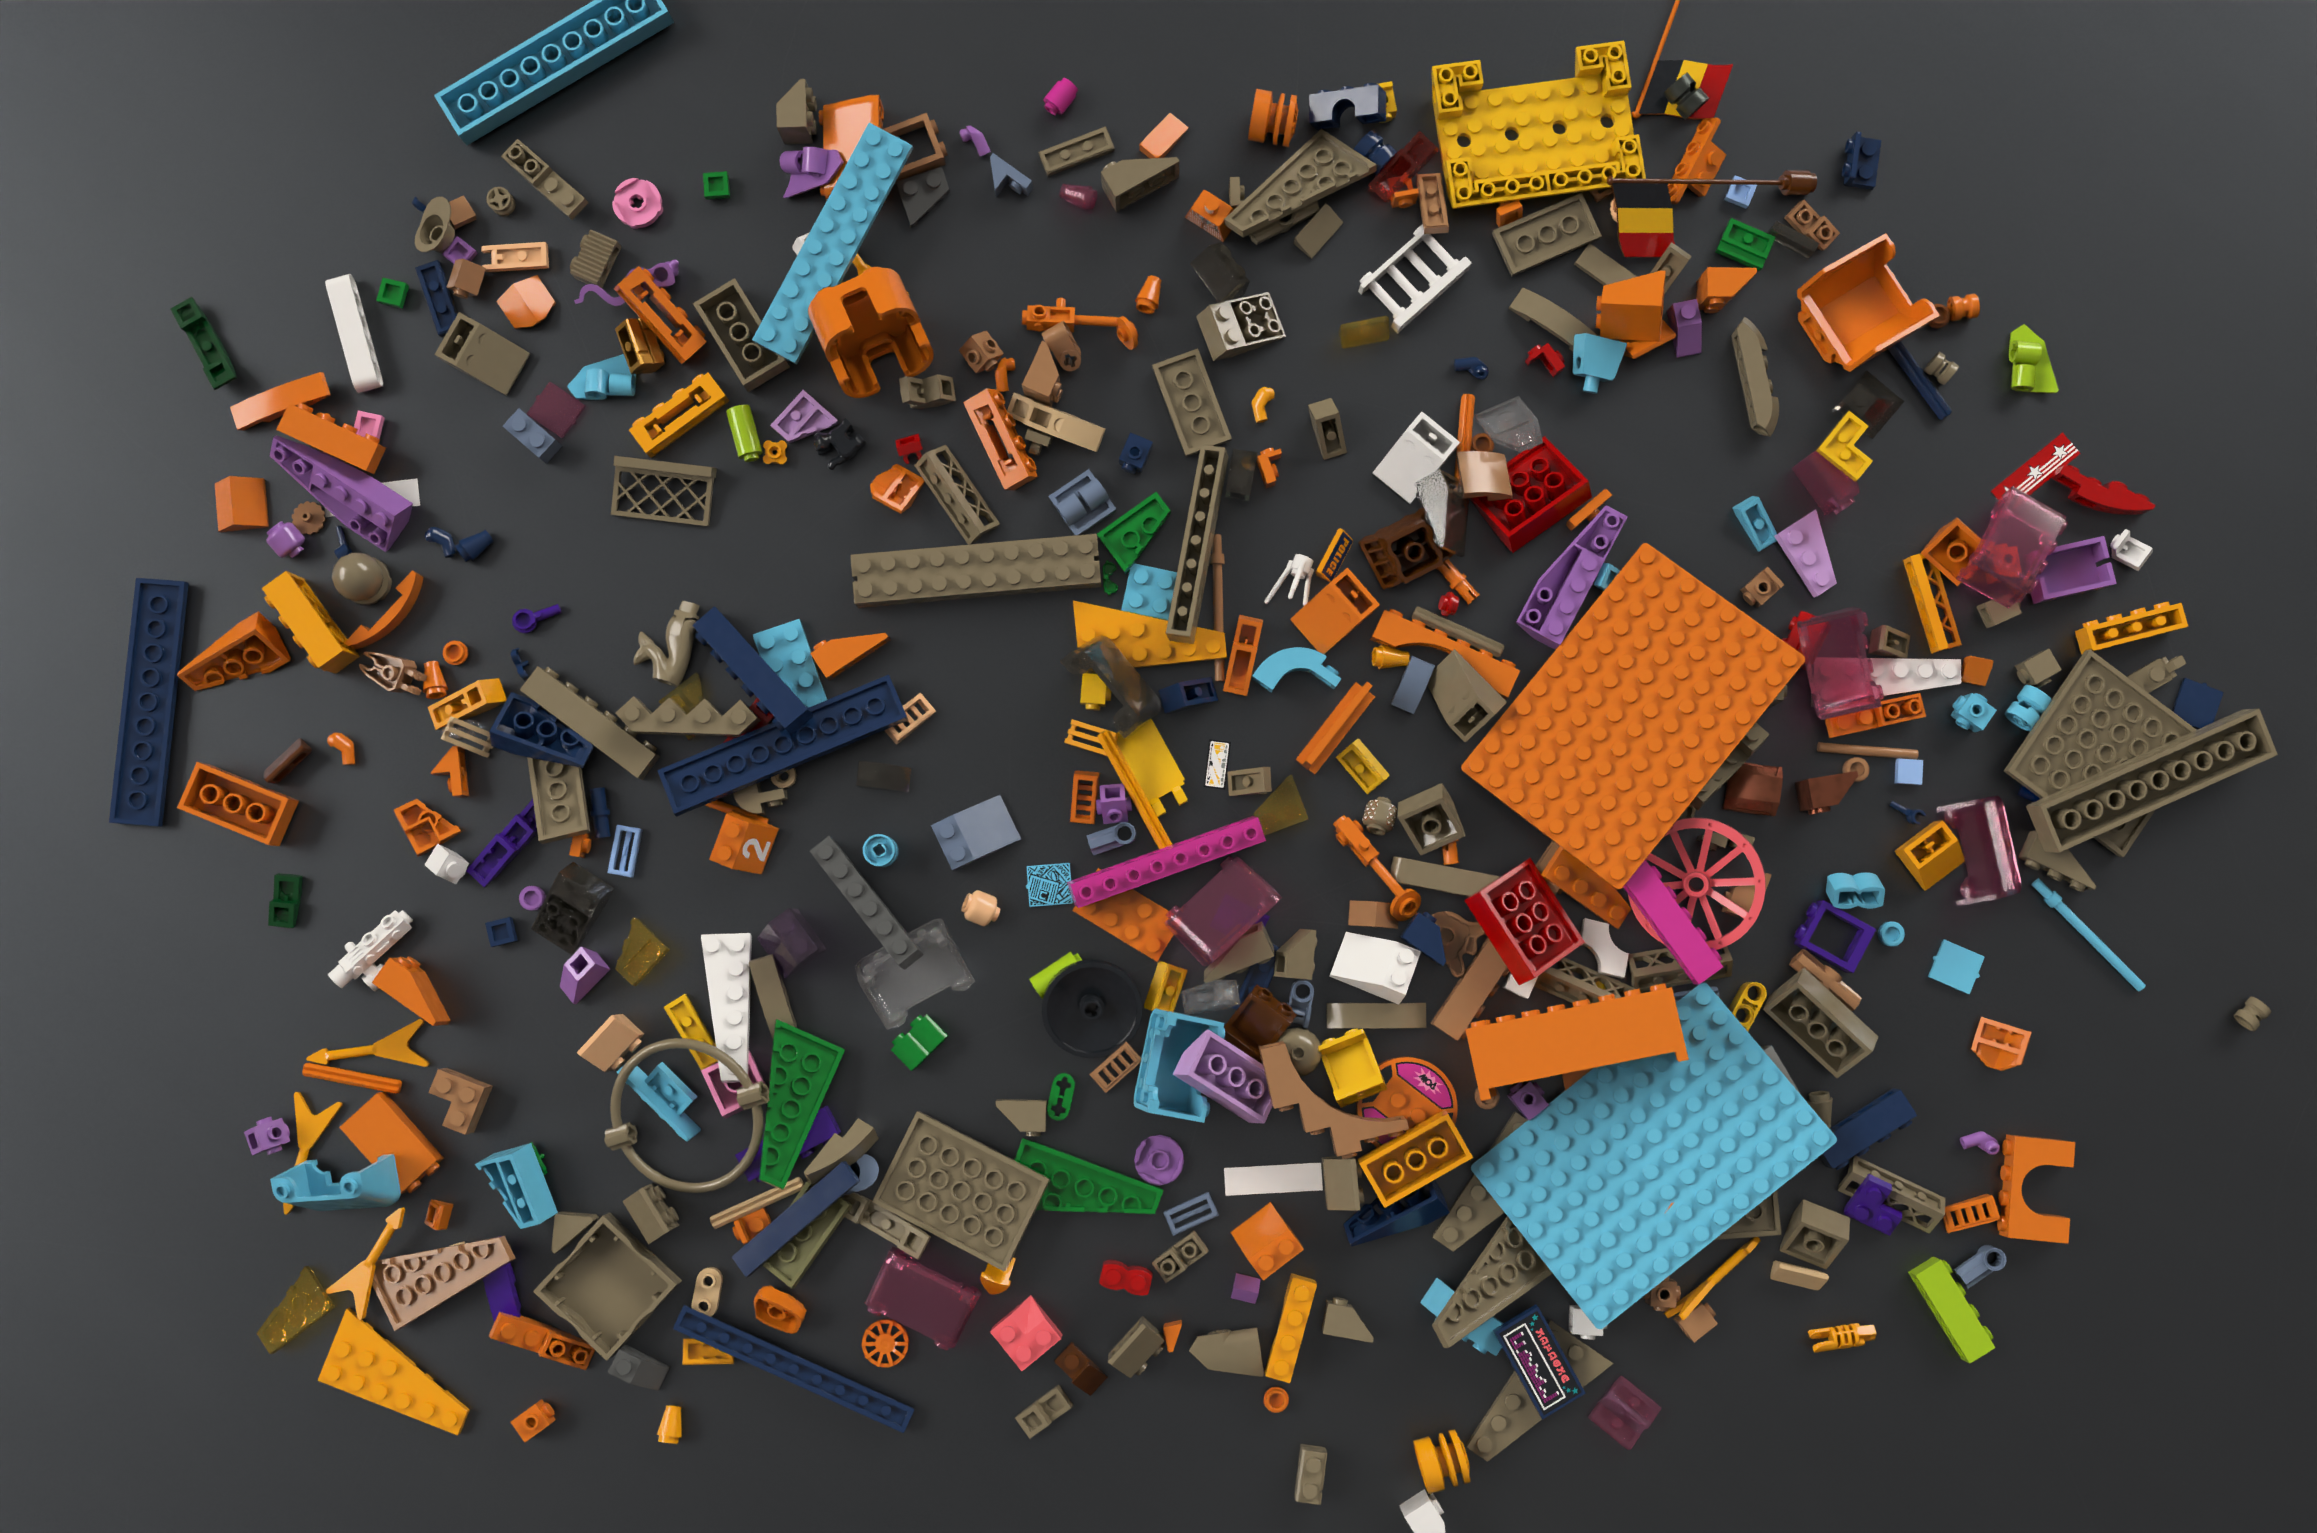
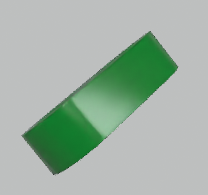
M1068 1073L1058 1074L1052 1083L1047 1112L1054 1120L1065 1119L1071 1108L1075 1080ZM1063 1077H1066L1071 1087L1065 1089L1064 1095H1060L1061 1087L1057 1085V1081H1062ZM1058 1098L1063 1099L1062 1107L1066 1108V1111L1061 1112L1060 1116H1056L1055 1111L1052 1110V1105H1057Z

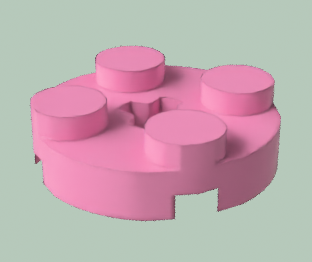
M630 178L622 182L615 190L614 201L612 202L613 210L621 222L633 229L651 225L663 212L661 194L656 186L647 180ZM635 198L644 200L640 208L632 207Z

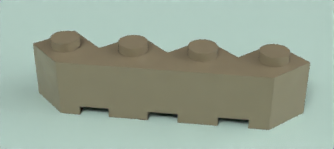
M633 696L615 713L631 731L637 734L739 737L750 732L761 721L742 700H739L722 715L710 701L704 699L687 714L675 700L669 697L652 713L640 699Z

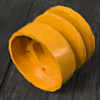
M1455 1429L1448 1431L1450 1443L1446 1442L1443 1433H1439V1446L1436 1447L1429 1436L1413 1441L1428 1494L1445 1490L1444 1477L1448 1476L1453 1486L1457 1487L1456 1474L1459 1473L1464 1484L1470 1483L1469 1460L1464 1444L1459 1439Z

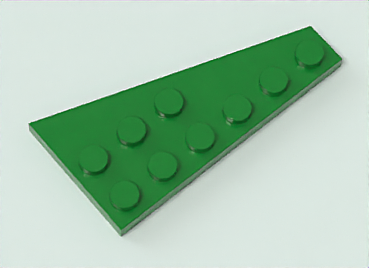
M778 1019L775 1020L768 1086L770 1101L767 1102L759 1180L783 1190L845 1049Z
M1024 1137L1014 1159L1051 1179L1036 1210L1155 1214L1164 1191L1162 1188Z

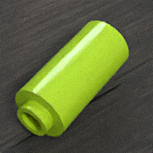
M738 405L729 408L726 413L738 458L744 459L745 462L758 460L759 455L763 452L750 405Z
M1070 951L1029 978V980L1043 999L1044 992L1051 979L1064 967L1082 961V958L1078 953L1073 955Z

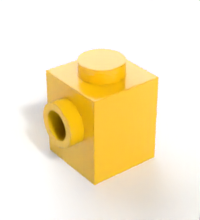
M1083 673L1080 703L1085 705L1086 710L1099 711L1100 707H1106V701H1111L1112 686H1107V675Z

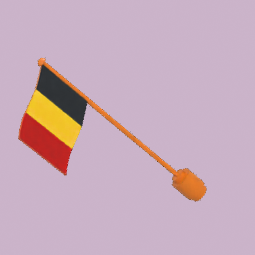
M1675 0L1635 112L1631 113L1635 119L1641 115H1669L1683 118L1676 110L1677 104H1671L1663 93L1687 72L1696 82L1695 88H1701L1710 98L1687 119L1703 120L1714 118L1733 64L1711 65L1687 60H1659L1680 0Z

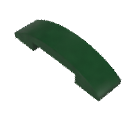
M190 297L172 307L170 310L180 328L185 331L204 366L203 371L213 389L217 390L236 379L235 370L226 350L194 298Z

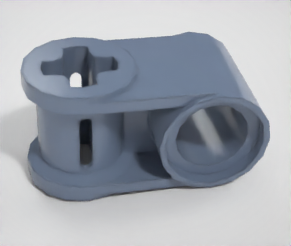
M1305 979L1296 980L1292 984L1287 1004L1297 1015H1302V1017L1296 1016L1292 1023L1303 1025V1028L1307 1029L1311 1016L1314 988ZM1305 984L1309 987V993L1306 997L1301 998L1296 995L1298 985Z

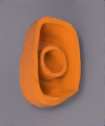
M771 1285L763 1286L754 1297L756 1319L780 1331L790 1334L797 1333L806 1315L805 1306L790 1294L779 1291Z

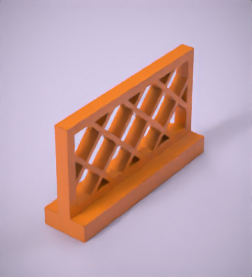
M1357 682L1354 683L1296 758L1298 763L1314 775L1318 772L1375 698L1369 692L1373 685L1366 682L1362 687Z

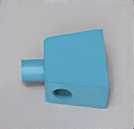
M1588 333L1575 334L1572 372L1574 375L1585 377L1584 392L1597 394L1600 381H1613L1615 379L1627 343Z

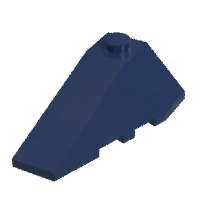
M1433 1180L1384 1208L1377 1197L1370 1205L1365 1204L1343 1225L1350 1245L1356 1246L1427 1225L1449 1214L1450 1211L1436 1180Z

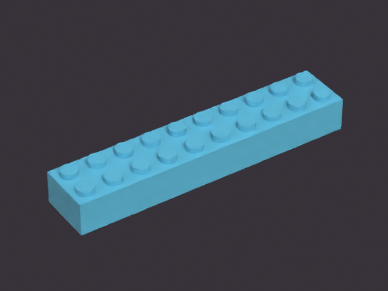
M594 0L434 96L458 136L466 145H469L673 24L674 21L662 0Z

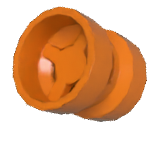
M1973 293L1967 294L1964 298L1959 296L1949 297L1947 308L1950 312V320L1958 321L1962 317H1967L1968 319L1977 318L1980 312L1978 296Z

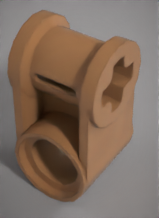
M1064 321L1042 332L1044 341L1047 342L1050 351L1053 352L1064 370L1074 371L1079 368L1081 364V350ZM1069 354L1071 357L1074 356V359L1071 360L1070 357L1066 358V355Z

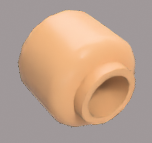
M976 890L972 894H967L961 911L964 912V917L967 921L980 926H987L991 921L995 922L997 920L1000 908L997 907L995 896Z

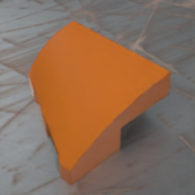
M414 799L394 809L395 816L418 857L434 849L437 844L441 845L461 833L458 826H454L442 818V815L432 811L418 799Z

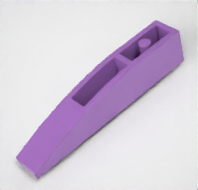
M277 435L273 437L270 457L346 527L384 552L391 548L409 522L413 506L412 502L373 477L339 459Z
M1606 505L1538 579L1516 621L1532 638L1554 650L1561 645L1628 516Z

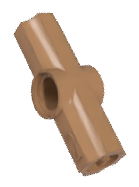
M1802 949L1793 957L1789 965L1794 970L1799 972L1805 968L1850 1011L1855 1010L1860 1004L1862 998L1842 981V977L1831 967L1823 965L1806 949Z

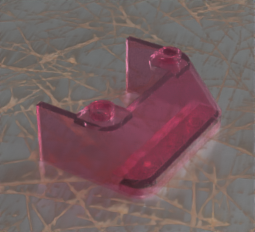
M1992 796L1936 807L1937 812L1945 811L1946 823L1951 825L1953 829H1958L1968 877L1961 884V893L1965 899L1958 900L1957 906L1996 900L2020 893L2021 880L2002 799L1999 796Z

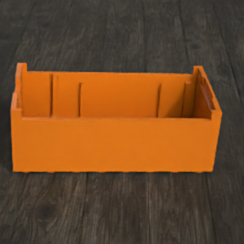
M1666 983L1650 986V992L1640 993V989L1625 991V997L1615 999V995L1610 994L1598 997L1599 1002L1590 1004L1589 999L1572 1002V1008L1565 1009V1005L1560 1004L1547 1007V1013L1540 1014V1010L1521 1012L1522 1018L1516 1019L1515 1015L1496 1017L1497 1023L1491 1024L1490 1020L1470 1023L1471 1028L1465 1030L1481 1101L1497 1096L1495 1087L1671 1052H1675L1678 1062L1689 1060L1672 987L1666 988Z

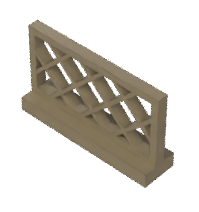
M614 456L615 476L611 515L709 526L713 484L717 468ZM622 472H630L637 480L627 489L621 483ZM636 473L644 475L641 478H639ZM649 475H655L661 484L650 492L642 481ZM660 476L669 477V478H667L665 481H663V479H662ZM673 478H679L685 485L677 494H674L667 486V483ZM684 479H689V480H693V481H691V482L688 484ZM697 481H706V493L698 497L691 486ZM640 484L648 495L637 503L629 492ZM664 487L672 498L661 506L653 495ZM686 490H689L696 501L685 508L678 497ZM627 495L634 506L627 512L618 511L619 500ZM649 498L658 507L652 514H646L640 507ZM675 500L683 511L676 517H670L664 508ZM698 503L704 509L703 521L695 520L688 512ZM637 508L640 513H635L633 511ZM661 511L665 516H660L657 514ZM684 514H686V516H687L689 519H685V518H681V517H682Z

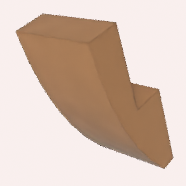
M1805 199L1799 201L1784 217L1799 234L1821 251H1824L1840 234L1825 216L1820 217Z

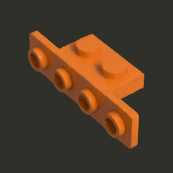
M1718 117L1706 118L1699 123L1692 141L1686 147V152L1681 162L1675 168L1672 179L1715 178L1727 155L1711 141L1721 123ZM1668 184L1671 204L1679 203L1687 187L1698 197H1703L1706 195L1711 184Z

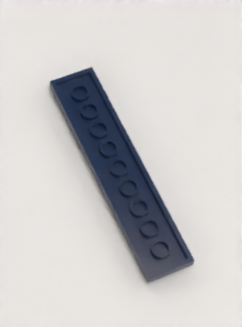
M136 578L109 823L162 827L179 678L177 672H179L189 586V583L185 581Z
M886 675L809 707V711L814 716L792 735L786 729L781 732L774 723H771L657 770L675 816H680L908 721L890 676Z

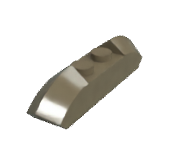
M1744 317L1731 337L1751 429L1758 434L1771 437L1778 421L1779 400L1778 397L1771 396L1773 384L1768 379L1766 373L1768 361L1762 352L1768 349L1758 328L1749 319Z

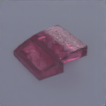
M1620 1376L1597 1403L1588 1418L1625 1449L1631 1450L1643 1430L1650 1427L1661 1407L1627 1379Z

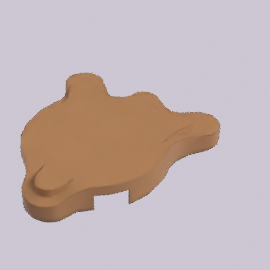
M1443 911L1432 914L1437 919L1435 924L1440 927L1446 964L1454 977H1462L1466 972L1462 959L1463 954L1475 955L1477 953V938L1484 935L1485 932L1478 922H1469L1456 913Z

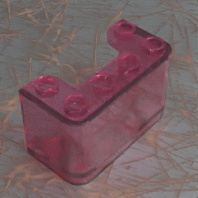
M2013 486L1995 503L1991 511L1992 520L1977 549L1970 555L1969 565L1962 568L1956 577L1960 582L2008 609L2015 602L2020 603L2026 593L2030 594L2038 583V580L2035 579L2037 574L2043 572L2048 564V561L2045 560L2047 555H2050L2058 544L2055 541L2057 535L2060 536L2068 524L2065 522V515Z

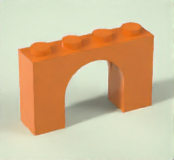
M2006 1134V1140L2002 1144V1152L2005 1155L2004 1165H2002L2000 1170L2003 1186L1998 1198L2001 1205L2000 1220H1997L1999 1235L2007 1238L2069 1244L2070 1218L2033 1212L2024 1202L2022 1183L2029 1171L2041 1165L2074 1168L2075 1142Z

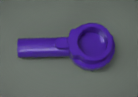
M558 604L534 613L528 609H520L513 615L512 625L519 633H530L535 629L538 621L562 612Z

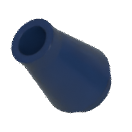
M485 529L478 534L459 540V544L455 545V548L465 562L469 560L474 561L494 541Z

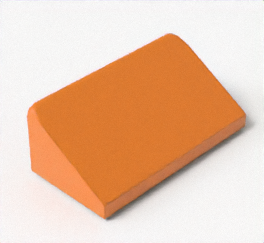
M1662 320L1660 341H1619L1627 343L1624 356L1636 359L1674 339L1676 333Z

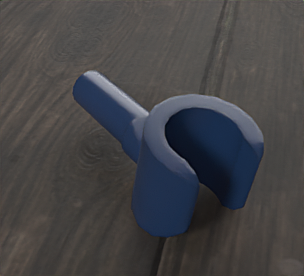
M337 526L336 531L340 547L335 549L334 553L340 559L345 555L353 553L345 540L342 526Z
M1891 801L1889 804L1890 807L1906 815L1907 821L1911 824H1922L1915 820L1916 813L1920 816H1926L1923 810H1910L1894 801Z

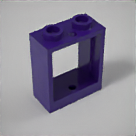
M1824 900L1816 901V903L1813 902L1806 912V916H1808L1804 925L1801 924L1795 932L1794 937L1797 939L1794 945L1806 949L1809 953L1845 973H1854L1876 929ZM1825 911L1858 929L1843 959L1809 942Z

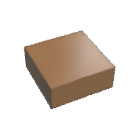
M464 195L449 202L451 205L450 222L454 229L477 220L476 214Z

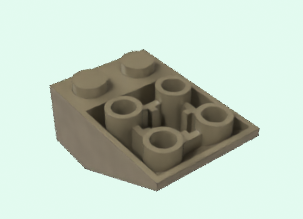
M1269 292L1210 304L1196 316L1213 361L1234 357L1286 337Z
M459 312L434 355L444 363L507 396L530 353Z
M1455 649L1433 670L1427 684L1448 726L1464 742L1468 741L1507 703Z

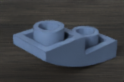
M1412 656L1403 673L1402 680L1391 701V705L1414 714L1435 665Z

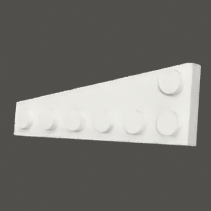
M1816 657L1811 667V707L1961 684V659Z
M751 933L701 935L716 1047L733 1058L748 1075L751 988L749 961H751L752 935ZM718 1061L722 1083L740 1082L724 1064Z

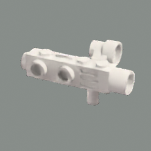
M395 910L390 915L385 916L373 931L366 933L357 945L353 942H348L345 945L348 953L338 961L339 965L328 974L330 979L340 988H343L352 979H357L363 973L362 980L376 992L379 988L372 981L383 965L379 964L376 966L374 962L412 928L410 925L413 921L411 917L403 910L399 913Z

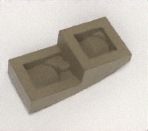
M1058 1384L1018 1414L1015 1419L1027 1436L1031 1438L1049 1426L1056 1418L1071 1409L1073 1403Z

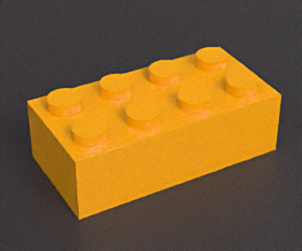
M285 571L262 587L266 594L264 597L265 601L271 608L277 609L280 614L278 617L280 622L287 629L290 628L294 633L293 640L300 648H305L309 654L307 659L314 668H320L323 671L336 674L360 657L354 648L344 643L347 640L346 636L304 578Z
M1444 1109L1357 1160L1382 1205L1386 1208L1467 1162L1473 1156L1449 1114Z

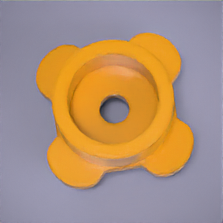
M767 440L764 442L765 455L763 456V461L766 464L782 465L787 462V443L785 441L771 442Z

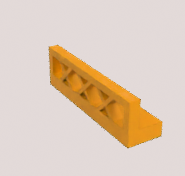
M1916 554L1904 559L1903 562L1931 654L1961 646L1962 643L1940 571L1929 561L1931 569L1926 575L1922 561L1926 558L1922 554ZM1929 582L1937 587L1938 592L1935 598H1933ZM1936 605L1944 610L1945 616L1942 621L1940 620ZM1943 629L1951 633L1952 643H1947Z

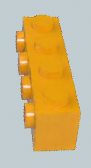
M2168 601L2153 605L2154 610L2146 612L2144 607L2130 611L2131 616L2122 618V614L2106 617L2107 622L2099 624L2098 620L2083 623V628L2075 631L2081 655L2085 650L2091 649L2094 652L2188 627L2182 603L2170 605Z

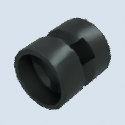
M1688 72L1663 93L1671 104H1677L1676 110L1684 120L1694 114L1710 99L1701 88H1695L1696 82Z

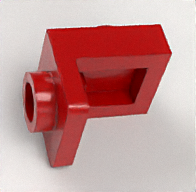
M1549 343L1542 347L1538 344L1528 352L1529 356L1525 361L1527 366H1529L1537 359H1540L1553 378L1561 373L1565 367L1563 356L1557 350L1554 351Z

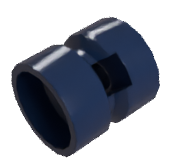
M1374 129L1369 131L1353 149L1377 164V171L1374 172L1377 177L1392 164L1398 155V152L1390 144H1383V138Z

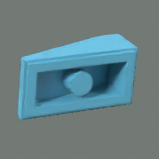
M1751 496L1732 508L1758 552L1777 542L1774 537L1777 532L1759 497Z

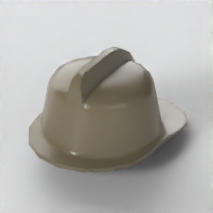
M436 197L432 199L424 211L420 226L415 235V246L421 252L433 250L443 253L454 240L455 230L450 222L451 205L446 198Z

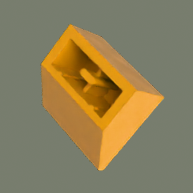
M1943 820L1932 822L1894 851L1924 891L1965 862L1958 839Z

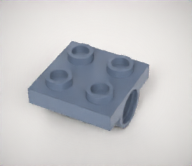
M1089 469L1048 496L1074 535L1083 534L1117 511L1107 492Z

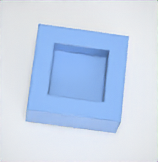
M1735 175L1732 180H1746V179L1741 178V177ZM1730 185L1724 200L1747 209L1757 185Z
M1896 759L1894 784L1922 785L1923 760Z

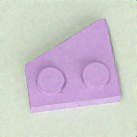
M802 390L770 426L786 441L792 443L836 426L839 421L805 390Z

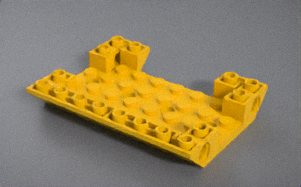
M1624 40L1576 47L1575 78L1481 90L1484 82L1480 60L1432 66V102L1446 194L1453 209L1612 188L1606 182L1609 176H1613V178L1646 179L1639 134L1634 135L1628 98V93L1632 86ZM1608 117L1612 120L1613 126L1610 128L1603 127L1600 120ZM1562 124L1565 127V133H1555L1553 125ZM1513 130L1517 133L1518 138L1514 141L1508 140L1505 132ZM1465 136L1470 140V145L1461 147L1457 139Z

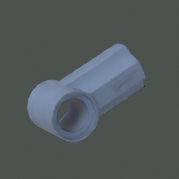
M1122 822L1116 826L1086 836L1092 854L1095 856L1134 843L1137 838V831L1130 823ZM1129 827L1131 829L1132 836L1129 840L1123 841L1119 838L1121 828Z
M1984 1245L1978 1249L1975 1255L1953 1269L1959 1281L1969 1289L1993 1271L2003 1269L2006 1265L2007 1257L2002 1250L1991 1245ZM1995 1252V1261L1988 1264L1987 1256L1989 1253Z

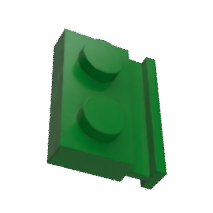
M1731 218L1715 252L1761 271L1776 237Z

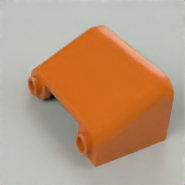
M867 95L826 104L823 106V110H819V123L823 125V149L838 150L844 161L828 184L820 186L821 196H825L826 201L868 123L881 129L883 128L884 108L880 95Z

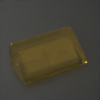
M1388 316L1341 324L1339 328L1340 342L1344 349L1386 341L1390 336Z

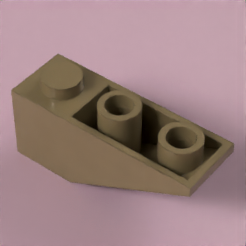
M2036 830L2029 832L2018 856L2019 859L2026 861L2025 866L2034 870L2042 869L2048 872V877L2057 881H2062L2063 879L2071 883V888L2080 892L2096 889L2094 882L2069 849L2060 853L2044 852Z
M1262 921L1237 932L1204 970L1205 984L1211 981L1213 983L1219 982L1226 975L1234 972L1236 974L1242 973L1249 966L1256 963L1264 964L1271 960V957H1274V946Z

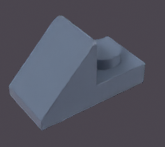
M992 153L990 160L996 197L1007 183L1016 193L1020 194L1022 192L1028 196L1033 190L1032 180Z

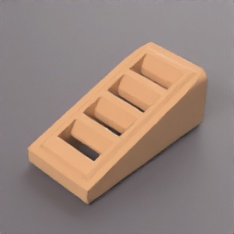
M921 693L903 705L909 726L906 727L903 723L898 724L897 726L901 730L900 733L894 727L884 730L896 745L936 713V710ZM918 703L926 713L922 715L914 705ZM909 709L917 717V720L914 721L907 713Z

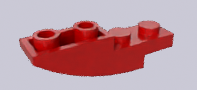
M2064 464L2057 468L2051 477L2072 490L2068 499L2097 511L2118 515H2136L2147 513L2156 506L2149 501L2147 496L2140 493L2135 494L2128 490L2127 485L2122 482L2111 481L2102 486L2099 480L2082 475L2080 470L2072 465Z

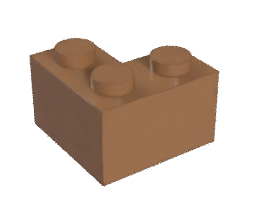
M442 1068L437 1070L428 1093L451 1101L442 1126L466 1135L474 1133L493 1086L452 1069Z

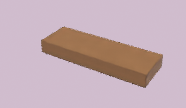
M1441 173L1417 174L1416 184L1419 191L1418 197L1424 234L1448 233L1449 223Z

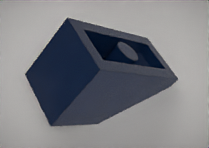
M1212 677L1178 682L1158 690L1165 714L1180 712L1218 701Z
M1427 912L1423 914L1416 913L1400 938L1421 951V953L1438 965L1444 966L1446 959L1440 927L1435 924L1437 919Z

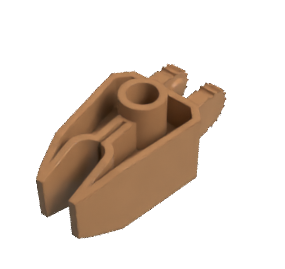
M363 653V655L374 661L375 666L373 667L367 664H359L362 672L371 680L389 692L403 693L407 691L418 696L420 695L422 690L417 686L411 685L412 679L414 677L416 680L426 681L427 675L416 670L415 661L383 653Z

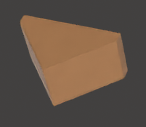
M1350 900L1348 925L1398 929V920L1392 917L1390 913L1391 903Z

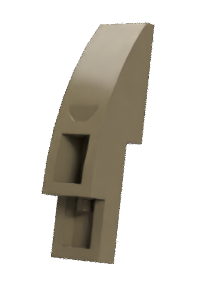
M517 139L501 156L538 192L571 220L589 203L520 140Z

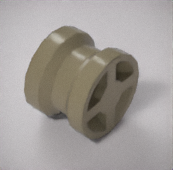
M494 187L488 192L486 197L487 203L497 215L508 216L515 210V199L508 190L503 187Z

